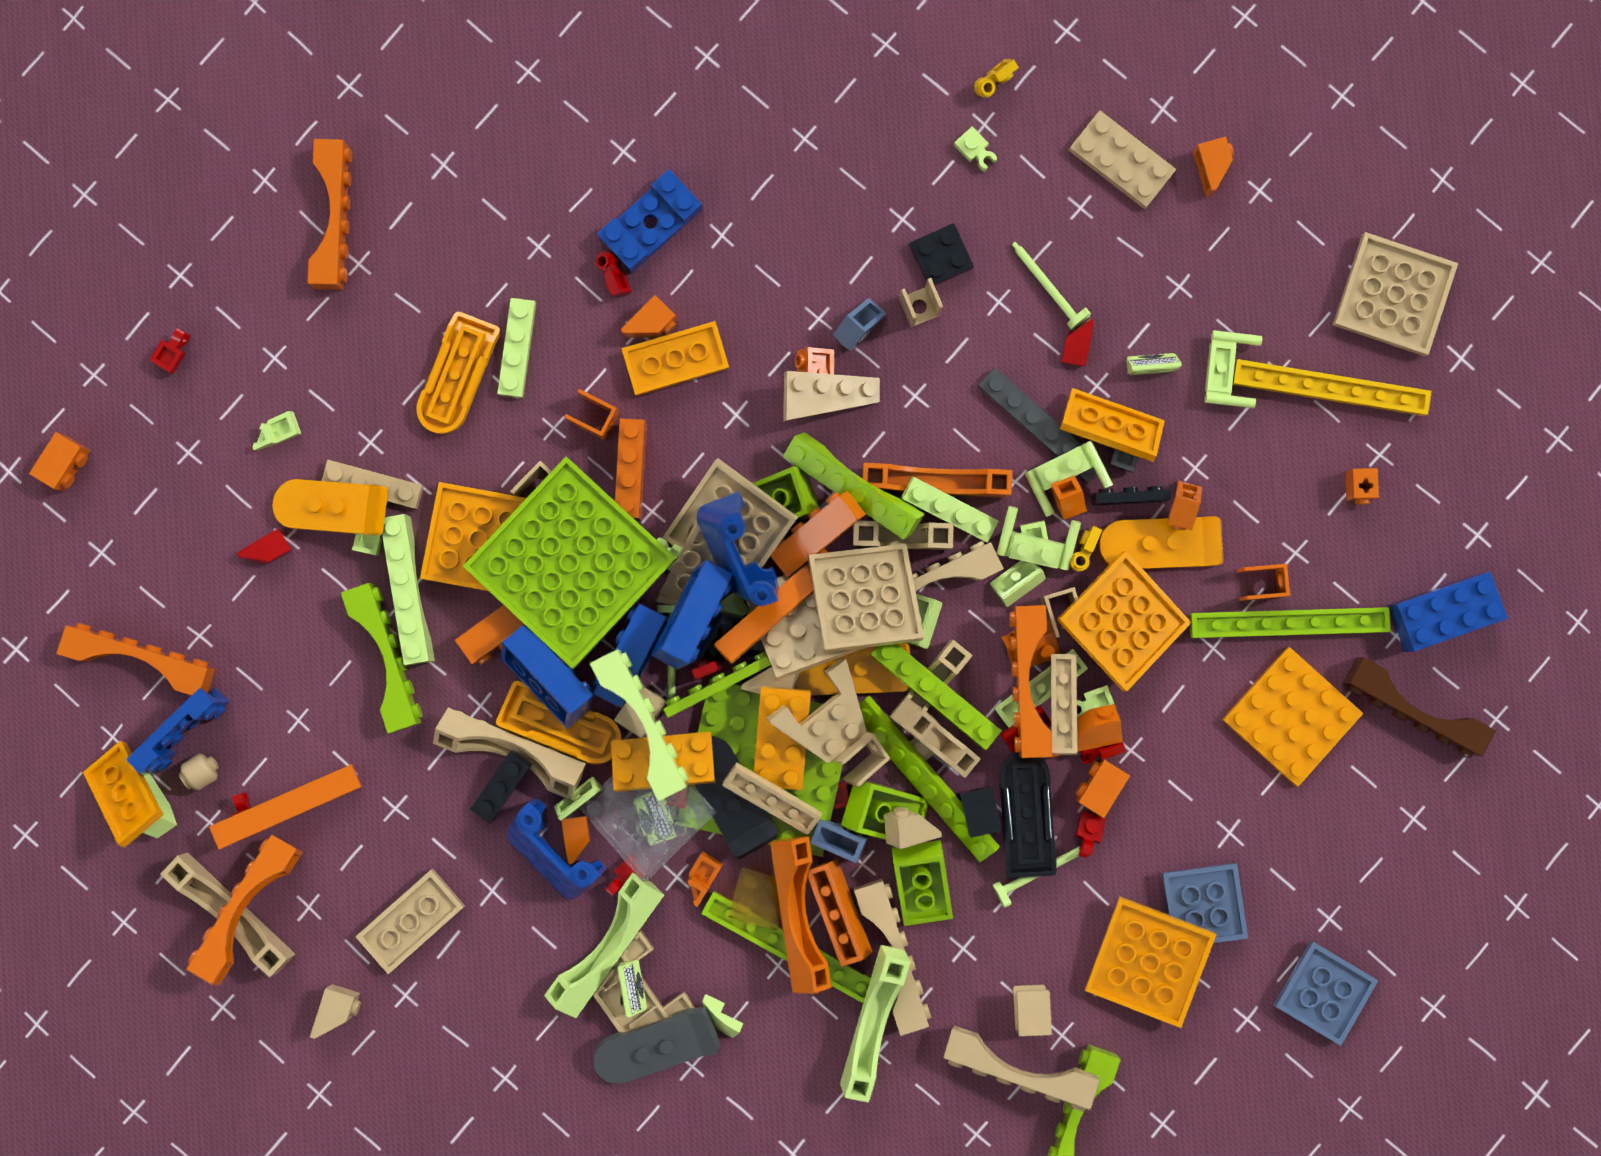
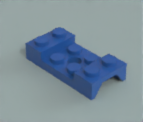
M670 169L660 176L651 185L652 188L618 219L614 218L597 233L599 239L613 251L631 274L703 210L702 203ZM648 217H654L658 221L657 225L652 229L644 226V221Z
M199 688L126 760L139 774L163 772L172 764L171 759L176 755L170 746L174 747L179 744L184 738L182 734L188 729L192 730L201 720L219 718L226 711L224 707L230 701L217 688H214L209 694L202 688Z

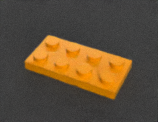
M716 321L621 348L635 396L730 369Z
M1072 388L1060 429L1154 462L1158 453L1165 420Z
M761 686L754 773L781 789L803 790L806 748L770 724L766 718L782 705H785L797 722L801 723L809 716L811 690Z
M711 731L663 736L667 745L672 743L678 755L675 758L678 767L683 766L689 777V780L686 781L687 785L715 783ZM648 737L611 741L614 791L652 789L647 779L650 767Z
M120 740L88 767L83 774L118 845L126 847L164 814L144 775L139 774L126 760L132 752L128 744Z

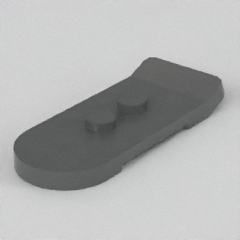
M705 1007L688 1008L672 1014L671 1017L624 1033L618 1032L605 1037L595 1048L594 1068L603 1080L621 1084L702 1056L716 1055L721 1048V1044L708 1010Z

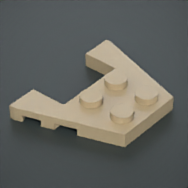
M843 658L825 671V674L838 693L801 723L797 722L785 705H782L766 718L770 724L827 763H830L867 733L848 663Z
M642 930L636 934L593 994L616 1029L623 1033L671 1017L672 1014L682 1010L696 1008L685 991L663 1006L642 977L647 1008L631 1017L626 1016L617 968L620 962L640 960L654 949Z

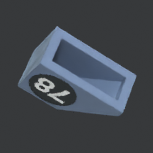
M868 298L845 317L833 336L842 346L852 351L869 335L887 313Z
M820 819L810 843L857 863L862 856L870 835L855 832L841 826L839 823Z

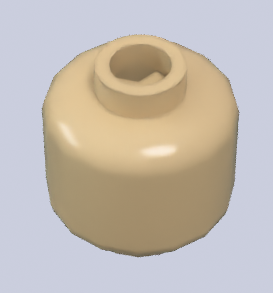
M198 753L182 763L179 777L188 789L202 790L216 781L218 777L216 770L219 768V765L212 756L207 758L204 754Z

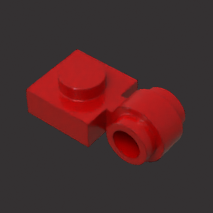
M604 251L599 253L595 262L599 270L606 271L603 273L606 280L605 285L611 295L625 297L632 293L624 270L618 269L617 256L612 252Z

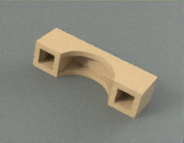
M858 521L853 525L852 548L906 544L907 549L951 551L953 549L954 523L918 524L913 534L903 540L877 521Z
M950 640L927 669L947 685L973 655L956 641ZM910 689L888 717L895 721L891 716L906 697L926 712L930 705Z
M906 697L891 716L964 778L980 761V758L951 735L933 717Z

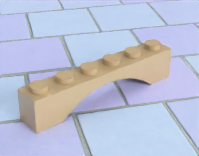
M981 541L970 547L972 552L965 555L958 552L948 557L949 563L940 566L938 562L927 567L926 574L918 577L917 573L912 576L915 591L927 584L949 578H967L980 581L1004 568L991 542L985 545Z
M447 708L435 728L433 744L455 753L487 751L507 756L510 751L514 750L533 764L530 770L543 782L548 791L571 800L582 779L586 764L578 759L568 757L556 752L554 749L546 748L529 739L514 735L507 730L492 726L483 720L465 715L461 711Z
M189 853L178 855L160 874L178 892L202 906L217 920L219 910L225 904L227 905L232 898L231 893ZM245 908L238 921L234 937L247 952L251 961L270 978L279 973L296 954L250 910Z
M882 879L854 887L861 914L872 921L884 933L893 948L905 950L904 947L908 946L904 931L899 932L896 924L901 922L897 908L891 909L889 899L893 898L889 883L884 884ZM912 955L908 956L910 966L904 986L899 991L892 1005L900 1036L929 1027L927 1019L931 1018L927 1003L922 1005L919 996L924 994L920 980L914 981L912 971L916 970Z
M955 1025L952 1028L944 1058L949 1060L948 1064L962 1068L964 1065L973 1068L972 1072L977 1075L986 1077L987 1074L996 1076V1080L1000 1083L1011 1085V1082L1021 1085L1020 1089L1025 1092L1035 1094L1038 1091L1046 1094L1045 1098L1054 1102H1060L1061 1099L1069 1102L1070 1107L1079 1111H1084L1085 1108L1091 1110L1100 1078L1099 1075L1076 1067L1052 1074L1020 1070L997 1057L986 1046L978 1033Z

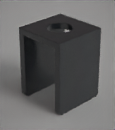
M986 786L958 792L970 837L1001 831L992 787Z

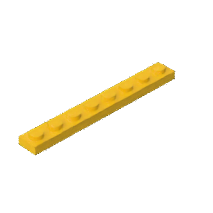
M1237 359L1234 364L1232 385L1419 416H1427L1429 412L1431 391L1240 359Z

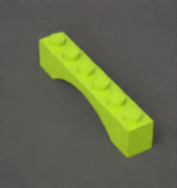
M805 432L794 436L783 455L788 461L835 493L838 492L841 495L848 491L868 516L903 540L913 534L925 515L905 500L875 487L856 475L838 461L823 444Z
M367 583L341 592L348 616L359 622L371 634L383 655L387 685L380 712L387 733H395L421 724L422 711L419 704L414 702L412 696L415 693L412 682L406 678L404 671L407 670V667L403 663V657H399L397 647H399L398 639L394 633L391 634L388 625L391 624V619L388 611L383 610L381 604L383 595L380 588L376 587L375 584Z
M1088 1044L1086 1050L1083 1049L1080 1054L1079 1064L1081 1065V1070L1100 1076L1095 1093L1096 1097L1103 1089L1113 1084L1121 1059L1116 1053ZM1065 1101L1063 1113L1065 1115L1063 1121L1057 1124L1055 1131L1057 1140L1055 1146L1050 1147L1047 1156H1074L1075 1135L1084 1111L1070 1107L1069 1102Z

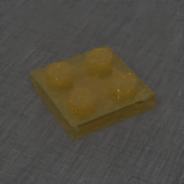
M742 867L728 917L776 931L781 917L776 878Z

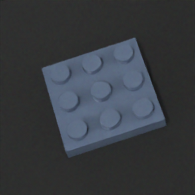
M1237 863L1161 873L1168 915L1215 932L1214 943L1248 939Z
M1310 940L1273 1005L1341 1046L1378 980Z

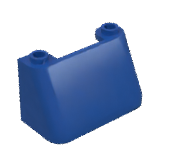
M740 491L704 504L697 511V524L716 565L733 574L730 582L733 584L729 592L759 606H765L778 601V582L773 567L763 569L758 565L757 561L745 565L734 540L740 538L745 531V523L741 515V507L744 506V500Z
M539 798L528 802L517 814L507 829V839L566 899H576L607 867L600 860L589 863L582 859L571 867L538 833L546 825L543 821V811L547 806Z

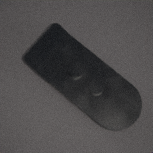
M712 736L715 783L696 784L695 787L733 855L737 859H742L777 839L779 831L767 811L722 786L726 776L736 762L739 763L731 746L725 740Z
M1019 752L1011 754L1004 761L1000 770L1006 873L1011 878L1053 876L1057 872L1049 767L1042 757L1021 758L1019 757Z

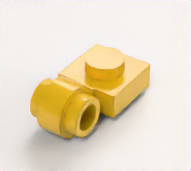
M1004 59L986 73L987 76L977 79L974 84L976 95L985 98L990 97L995 92L996 82L1004 83L1011 79L1013 72L1019 68L1015 60Z
M1092 526L1088 531H1083L1079 543L1082 544L1079 552L1073 553L1070 561V568L1072 570L1081 572L1088 568L1090 555L1095 549L1102 529ZM1077 557L1082 559L1081 566L1076 564Z

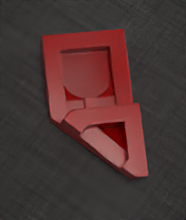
M1089 318L1084 324L1068 333L1069 335L1066 336L1061 362L1086 366L1094 319Z
M277 529L238 552L237 556L239 559H248L265 565L290 553L291 548L280 530Z

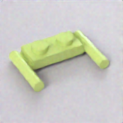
M1213 330L1207 366L1205 403L1255 408L1256 399L1231 396L1236 343L1261 346L1262 336Z
M1088 441L1024 473L1046 517L1055 513L1044 492L1052 488V483L1074 475L1076 476L1094 467L1104 489L1113 485L1092 441Z
M1008 506L997 554L1038 565L1069 570L1081 522L1071 520L1066 543L1063 544L1012 532L1018 508Z

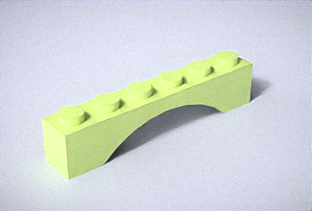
M405 514L385 517L382 537L404 665L411 666L433 662L435 659L432 641L426 624L417 582L415 540L411 517Z
M617 649L591 662L590 664L600 685L623 698L635 710L644 725L650 747V767L647 779L658 801L688 786L686 781L689 780V777L683 766L678 767L675 761L678 755L672 743L667 745L663 737L667 733L661 721H655L652 712L655 711L653 704L649 698L644 699L640 691L644 687L638 675H632L629 669L632 663L627 653H621Z
M635 873L631 874L618 892L615 916L602 941L582 962L560 974L544 995L556 1010L577 1018L664 897V894L652 882Z
M884 945L880 946L840 1081L845 1098L869 1102L876 1080L878 1056L885 1025L894 1000L904 986L910 966V960L905 950Z

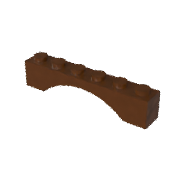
M1356 657L1343 681V684L1349 687V692L1359 697L1365 695L1371 699L1370 703L1380 709L1386 707L1392 710V715L1397 719L1405 722L1407 719L1415 723L1413 727L1426 734L1428 732L1435 734L1437 741L1447 746L1453 744L1458 747L1457 752L1466 757H1483L1496 732L1495 729L1475 718L1446 720L1433 717L1418 710L1398 692L1387 670L1365 657Z

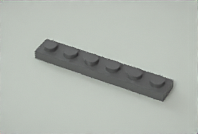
M994 368L978 386L1056 457L1082 445L1067 431L1061 430L1060 425L998 369ZM1094 467L1077 476L1088 484L1097 473Z

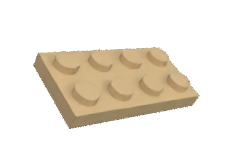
M1100 110L1069 149L1071 153L1144 209H1146L1176 171V168Z
M431 869L362 930L356 938L385 972L390 974L462 910L465 905L435 870Z

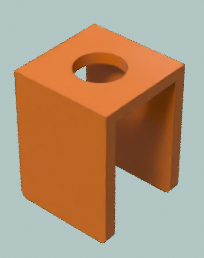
M578 389L577 393L580 397L606 409L610 414L601 431L565 414L564 418L571 424L606 441L620 414L619 410Z
M1287 564L1236 569V573L1275 570L1277 593L1239 597V601L1290 596Z

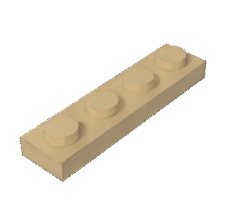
M327 460L321 480L386 486L388 488V502L418 509L424 488L420 484Z
M1051 654L1052 755H1077L1076 654Z
M737 762L723 781L722 786L807 835L821 818V811Z

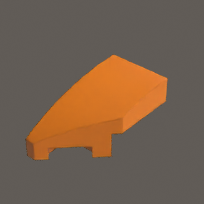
M587 816L565 818L561 821L568 864L575 862L590 841Z
M704 851L701 852L690 870L689 879L687 880L689 887H691L694 898L693 903L696 907L699 906L723 866L722 862Z

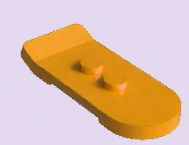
M456 312L453 315L442 339L441 348L425 388L422 390L417 402V416L426 429L436 434H449L463 425L493 349L500 337V328L498 326L462 312Z
M293 479L283 483L276 491L273 498V512L276 519L282 525L293 529L380 536L384 528L388 488L381 485Z
M1216 516L1196 517L1192 530H1178L1172 527L1171 524H1168V518L1120 520L1108 525L1102 531L1098 541V549L1102 559L1108 565L1121 552L1127 551L1142 569L1219 566L1224 561L1221 519Z
M908 643L898 644L900 647H902L906 652L910 654V646ZM877 646L867 647L799 673L796 689L811 690V695L837 694V689L825 674V671L843 658L848 663L856 694L905 692L910 690L908 686L870 656Z
M514 681L496 719V724L504 730L594 765L610 761L612 759L611 741L621 740V732L618 725L611 718L591 710L567 730L521 681Z

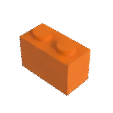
M55 432L29 474L51 488L64 492L73 484L74 476L78 469L87 462V455L90 450L70 437Z
M1100 759L1099 762L1094 761L1088 771L1090 776L1086 783L1082 782L1075 792V795H1077L1075 801L1100 817L1105 818L1130 775L1108 761Z

